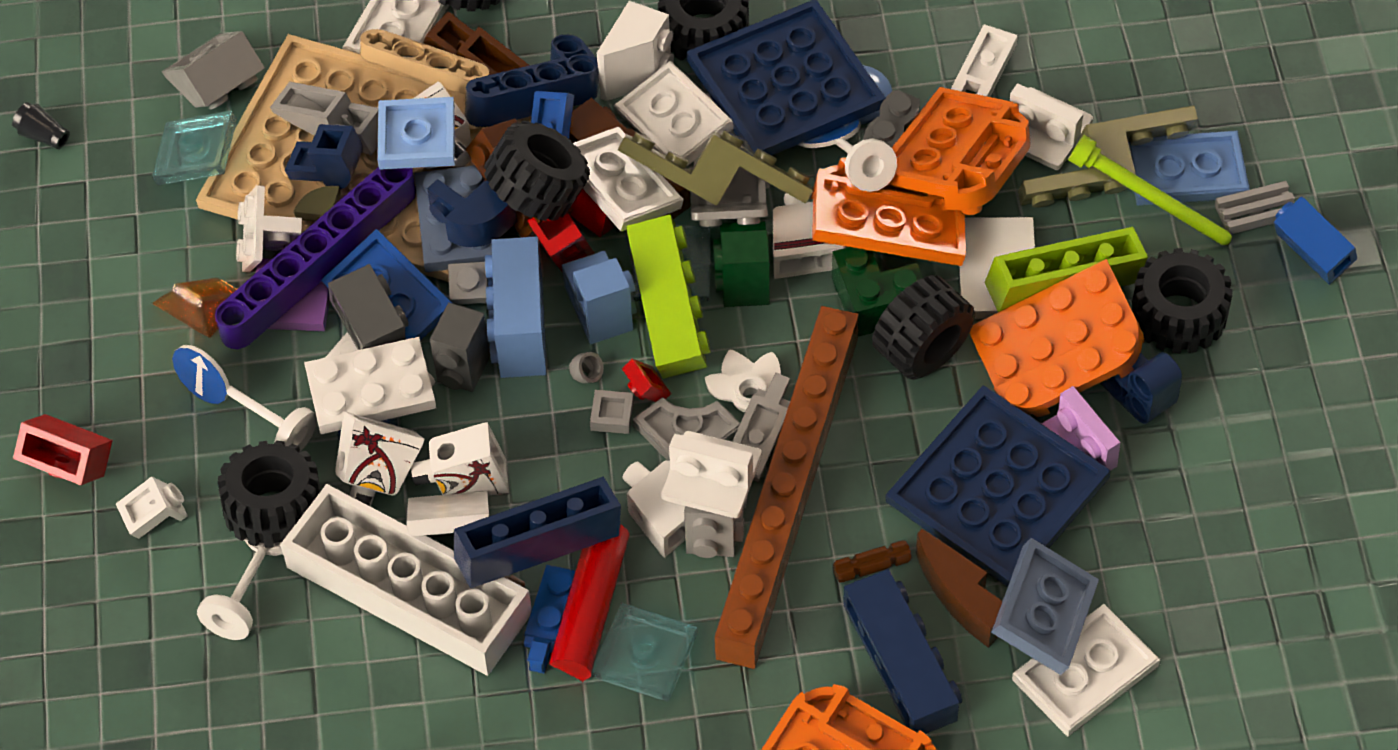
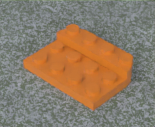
M939 87L892 147L897 156V169L888 185L920 191L929 195L942 196L945 199V209L960 210L966 215L978 214L983 209L982 205L988 203L996 196L1030 148L1029 120L1019 113V105L1014 102Z
M840 158L838 165L818 170L813 192L810 196V199L813 200V241L957 266L963 265L966 257L965 214L960 210L945 209L944 197L929 195L906 188H897L892 185H887L878 191H862L849 181L845 173L846 158Z
M1107 259L974 324L969 333L993 383L995 392L1010 404L1026 414H1034L1035 417L1050 414L1048 408L1058 404L1060 393L1072 386L1080 393L1117 374L1120 375L1121 379L1134 370L1132 366L1137 361L1142 349V343H1144L1143 332Z
M833 684L832 687H820L805 694L803 692L798 694L761 750H936L932 740L921 730L918 733L852 696L847 688Z

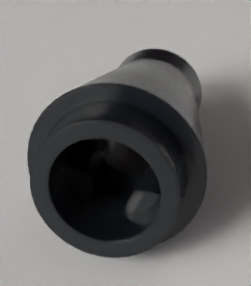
M29 102L24 103L17 110L12 121V126L17 129L19 135L50 145L57 150L66 144L70 135L67 129L63 128L37 103L33 105Z

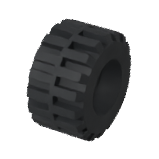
M659 0L658 11L669 14V29L673 32L670 48L671 52L675 51V57L680 60L687 58V51L749 26L748 0ZM699 14H710V15H714L713 17H709V18H696V17H693V16L699 15Z
M522 121L521 123L515 122L507 128L484 166L486 171L484 174L485 178L490 182V188L498 194V197L503 202L510 205L512 209L530 218L535 217L538 220L546 221L549 219L554 221L566 215L589 180L590 168L587 166L588 162L581 154L580 149L566 136L543 124Z
M1174 248V252L1171 254L1166 250L1159 252L1158 259L1150 257L1146 261L1145 267L1140 268L1135 281L1132 311L1142 332H1144V340L1148 343L1155 341L1157 343L1156 348L1164 351L1165 347L1173 349L1172 353L1180 354L1181 349H1187L1188 353L1197 352L1198 346L1206 349L1211 346L1212 339L1218 340L1223 329L1226 327L1233 289H1230L1232 283L1230 277L1224 275L1225 268L1221 264L1214 265L1213 257L1209 255L1205 257L1199 256V251L1191 249L1190 253H1185L1183 248ZM1174 295L1185 296L1194 300L1197 305L1178 306L1165 298Z
M929 275L908 286L888 305L876 324L872 336V344L907 379L916 380L923 378L943 366L959 350L973 327L976 313L974 307L938 275Z
M277 440L274 444L260 441L258 446L252 447L249 444L242 447L243 452L233 453L229 457L230 463L223 464L221 468L222 475L218 476V490L226 526L230 532L234 531L236 538L241 541L247 538L248 544L257 546L260 542L264 543L265 548L274 547V543H282L321 492L317 466L315 462H312L311 456L306 451L300 452V447L295 444L285 446L284 441ZM273 491H279V492H280V493H278V494L271 495V496H260V495H262V494H264V493H267V492H273Z

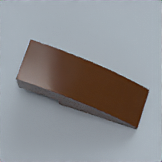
M449 11L427 33L423 43L479 62L489 69V75L530 66L481 27L473 31Z
M921 529L917 533L916 556L926 579L948 612L971 635L989 648L998 638V636L991 632L1003 601L985 589L987 572L924 529Z

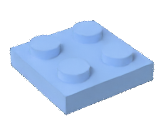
M454 98L378 100L379 169L455 166Z

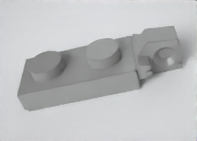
M776 372L767 391L758 388L756 394L752 395L732 441L761 449L762 457L753 479L756 482H759L769 460L790 401L783 399L790 378Z

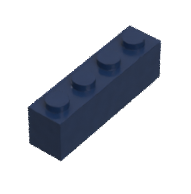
M604 476L455 528L454 560L470 589L619 536L621 504Z
M886 569L845 585L843 606L905 726L917 733L921 730L927 734L957 722L959 704L962 703L961 693L957 684L953 680L948 682L943 673L944 662L940 652L935 646L930 648L925 639L927 633L922 618L918 613L913 615L907 605L909 597L903 583L900 580L895 582L890 570Z

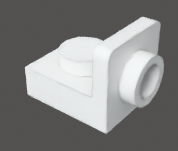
M150 477L116 503L129 534L138 539L169 516L179 521L187 517V513L182 505L184 497L180 490L174 484H167L154 477Z

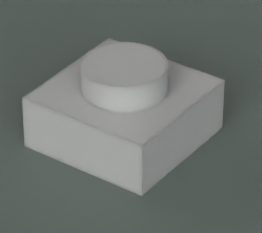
M485 262L448 264L450 301L456 305L486 303L488 278H486Z
M595 390L590 418L591 431L629 434L634 406V393Z

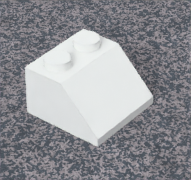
M632 1L627 3L597 51L601 99L608 101L625 96L669 61L673 63L674 55L671 54L670 48L673 32L669 29V14Z

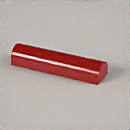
M621 524L619 536L581 550L549 665L581 681L591 677L630 533Z

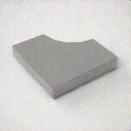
M663 397L633 418V427L666 460H670L669 445L674 433L684 435L685 431H691L732 441L740 425V422L718 401L705 407L684 408L673 405Z

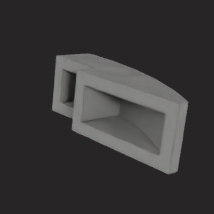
M289 82L270 106L273 113L312 135H315L319 124L353 126L362 142V153L372 155L378 147V108L351 103L346 92Z

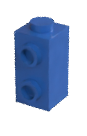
M1302 196L1295 203L1292 201L1286 203L1277 212L1276 220L1274 221L1276 234L1329 285L1357 260L1355 246Z

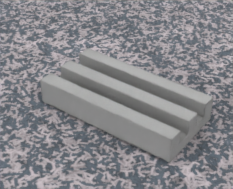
M1287 181L1216 198L1215 208L1225 230L1230 232V234H1235L1274 224L1275 216L1281 208L1267 212L1263 211L1285 205L1290 201L1294 203L1295 197L1292 192L1289 193ZM1246 214H1249V215H1250V216L1243 217V218L1236 219V220H1232V221H1231V219H1230V218H1234V217H1238V216H1242V215H1246Z

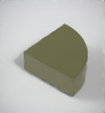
M325 186L306 194L295 207V218H302V220L313 222L317 221L339 201L341 195L339 186Z

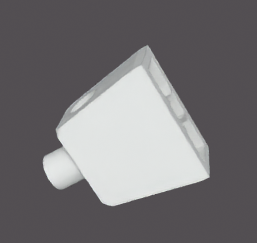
M670 460L663 461L651 472L640 462H634L623 474V480L632 487L627 493L628 511L659 553L665 558L686 540L685 506L662 499L661 492L670 471Z

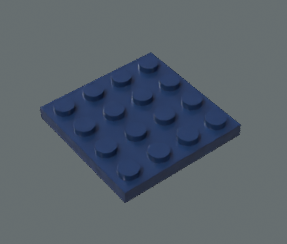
M811 0L687 51V62L715 104L733 121V131L739 138L744 140L742 144L744 148L752 153H755L758 148L771 156L879 111L883 100L886 99L817 0Z
M983 385L885 496L886 502L1008 587L1023 545L1030 538H1033L1047 548H1050L1110 478V470Z

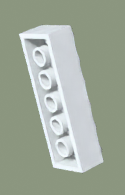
M328 484L321 490L281 543L288 569L489 676L523 628L532 612L530 594L526 588L503 577L470 589L454 560V551L425 535L410 537L406 525Z

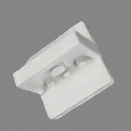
M1017 84L1010 93V101L1018 104L1019 113L1029 120L1030 148L1025 156L1054 170H1060L1079 142L1084 127L1092 124L1093 116L1032 87L1027 88Z
M256 185L245 196L244 202H239L238 224L244 225L243 239H238L236 259L237 262H242V272H251L262 261L263 250H283L284 245L288 246L301 234L302 218L264 215L265 186Z
M685 431L684 435L674 433L669 445L670 471L661 492L662 499L735 519L739 518L762 457L761 449L691 431Z

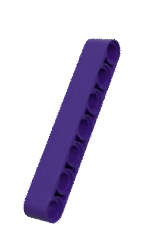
M376 168L225 299L215 312V319L223 344L230 349H242L250 345L314 289L332 269L376 229L378 231L381 230L405 209L416 197L413 169Z

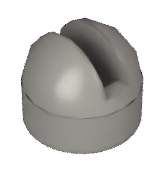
M594 352L576 355L569 365L572 378L583 384L597 382L602 377L604 370L600 356Z

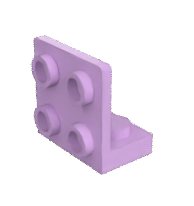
M1074 386L1060 393L1057 415L1043 422L1042 425L1110 471L1116 468L1120 441Z

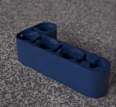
M570 34L556 36L551 42L550 61L470 80L466 85L465 117L468 123L475 127H490L511 119L518 120L531 117L534 93L536 91L573 94V106L583 104L591 97L595 100L598 95L599 83L597 58L579 37Z
M1140 352L1137 361L1132 366L1134 370L1122 379L1117 374L1100 382L1135 419L1143 424L1149 423L1178 401L1182 373L1174 359L1164 352L1157 354L1150 360Z

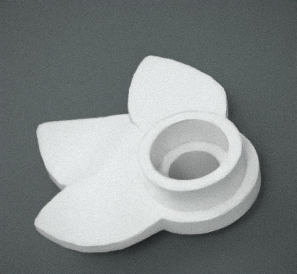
M730 349L722 362L721 373L706 376L705 383L710 394L715 398L733 402L738 410L745 412L751 398H746V396L756 394L758 388L767 391L775 372L781 374L780 364L773 352L763 355L753 363L745 356Z

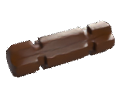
M898 541L892 543L889 548L882 546L855 554L853 559H850L849 556L838 559L833 564V570L838 582H846L854 579L857 574L859 577L889 569L892 566L891 564L898 566L908 563L912 559L911 550L906 541Z

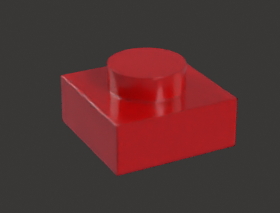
M632 358L621 368L630 380L627 384L629 389L639 399L644 400L646 398L657 402L662 397L667 399L672 394L651 365Z

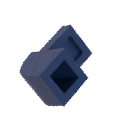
M319 124L312 142L297 141L285 172L290 180L320 181L325 186H339L340 190L344 189L349 185L363 152L362 142L353 126Z
M438 179L427 188L431 214L439 222L445 223L448 240L459 246L480 247L492 243L491 239H499L517 222L516 210L512 209L510 205L498 197V194L490 188V182L487 180L466 199Z

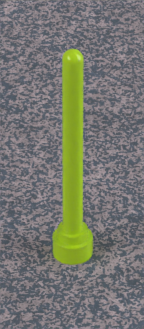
M1083 135L1069 156L1068 160L1081 168L1083 165L1089 169L1091 166L1095 167L1220 245H1228L1231 242L1232 236L1230 232L1100 153L1101 149L1096 146L1097 142L1088 136Z

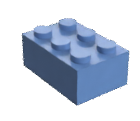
M538 237L491 239L492 255H485L486 278H488L486 304L487 310H489L487 337L488 342H490L491 363L499 364L500 378L547 375L543 278Z

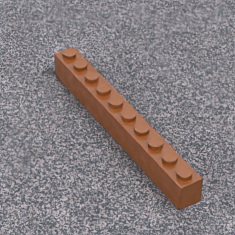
M825 306L820 307L715 634L716 660L752 669L756 667L858 341L859 314Z

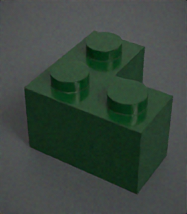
M765 221L750 225L737 224V222L722 223L720 225V238L713 239L716 293L723 292L724 307L770 305L769 250Z
M853 247L832 251V279L844 311L859 314L858 337L874 333L877 322L893 299L908 286L921 278L923 279L917 263L880 272L872 251Z

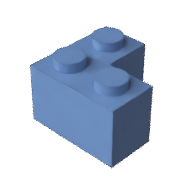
M604 250L562 264L565 290L590 345L633 330L632 315L637 313V309L631 293L635 292V285L628 270L622 271L617 258L609 260Z

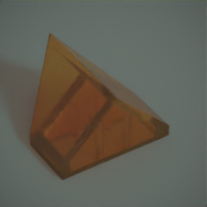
M218 277L175 283L172 291L160 297L152 304L210 338L218 330L215 319L217 307L237 289Z

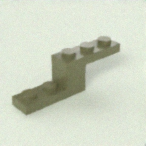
M1195 105L1093 123L1084 127L1080 139L1083 135L1097 142L1096 146L1101 149L1100 153L1136 175L1128 142H1131L1132 146H1138L1151 142L1153 137L1165 135L1167 139L1184 137L1189 134L1198 117ZM1091 166L1090 169L1023 180L1018 190L1021 205L1032 204L1034 208L1053 204L1055 202L1054 199L1068 197L1069 201H1078L1088 198L1092 192L1104 190L1105 194H1116L1126 190L1127 187Z
M726 130L723 131L722 135L715 131L713 132L692 170L686 167L688 164L686 159L671 151H668L665 156L653 149L656 144L654 141L637 132L633 137L625 134L618 147V151L716 206L719 204L739 167L805 204L813 192V187L807 184L810 179L808 176L792 167L789 168L788 172L774 165L777 161L776 158L758 148L755 153L741 147L744 140Z

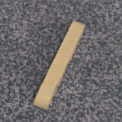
M371 29L365 31L360 36V55L363 59L433 84L439 81L444 88L466 95V85L470 80L489 75V69L479 62L385 30Z

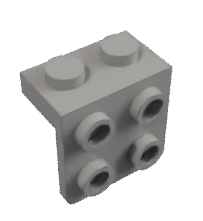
M741 167L738 168L717 206L691 192V220H699L700 226L722 225V219L736 218L737 224L760 223V217L768 216L765 181Z
M747 498L741 515L737 519L685 506L686 554H695L702 558H712L714 556L734 557L735 543L743 542L745 519L743 518L744 508L747 507Z

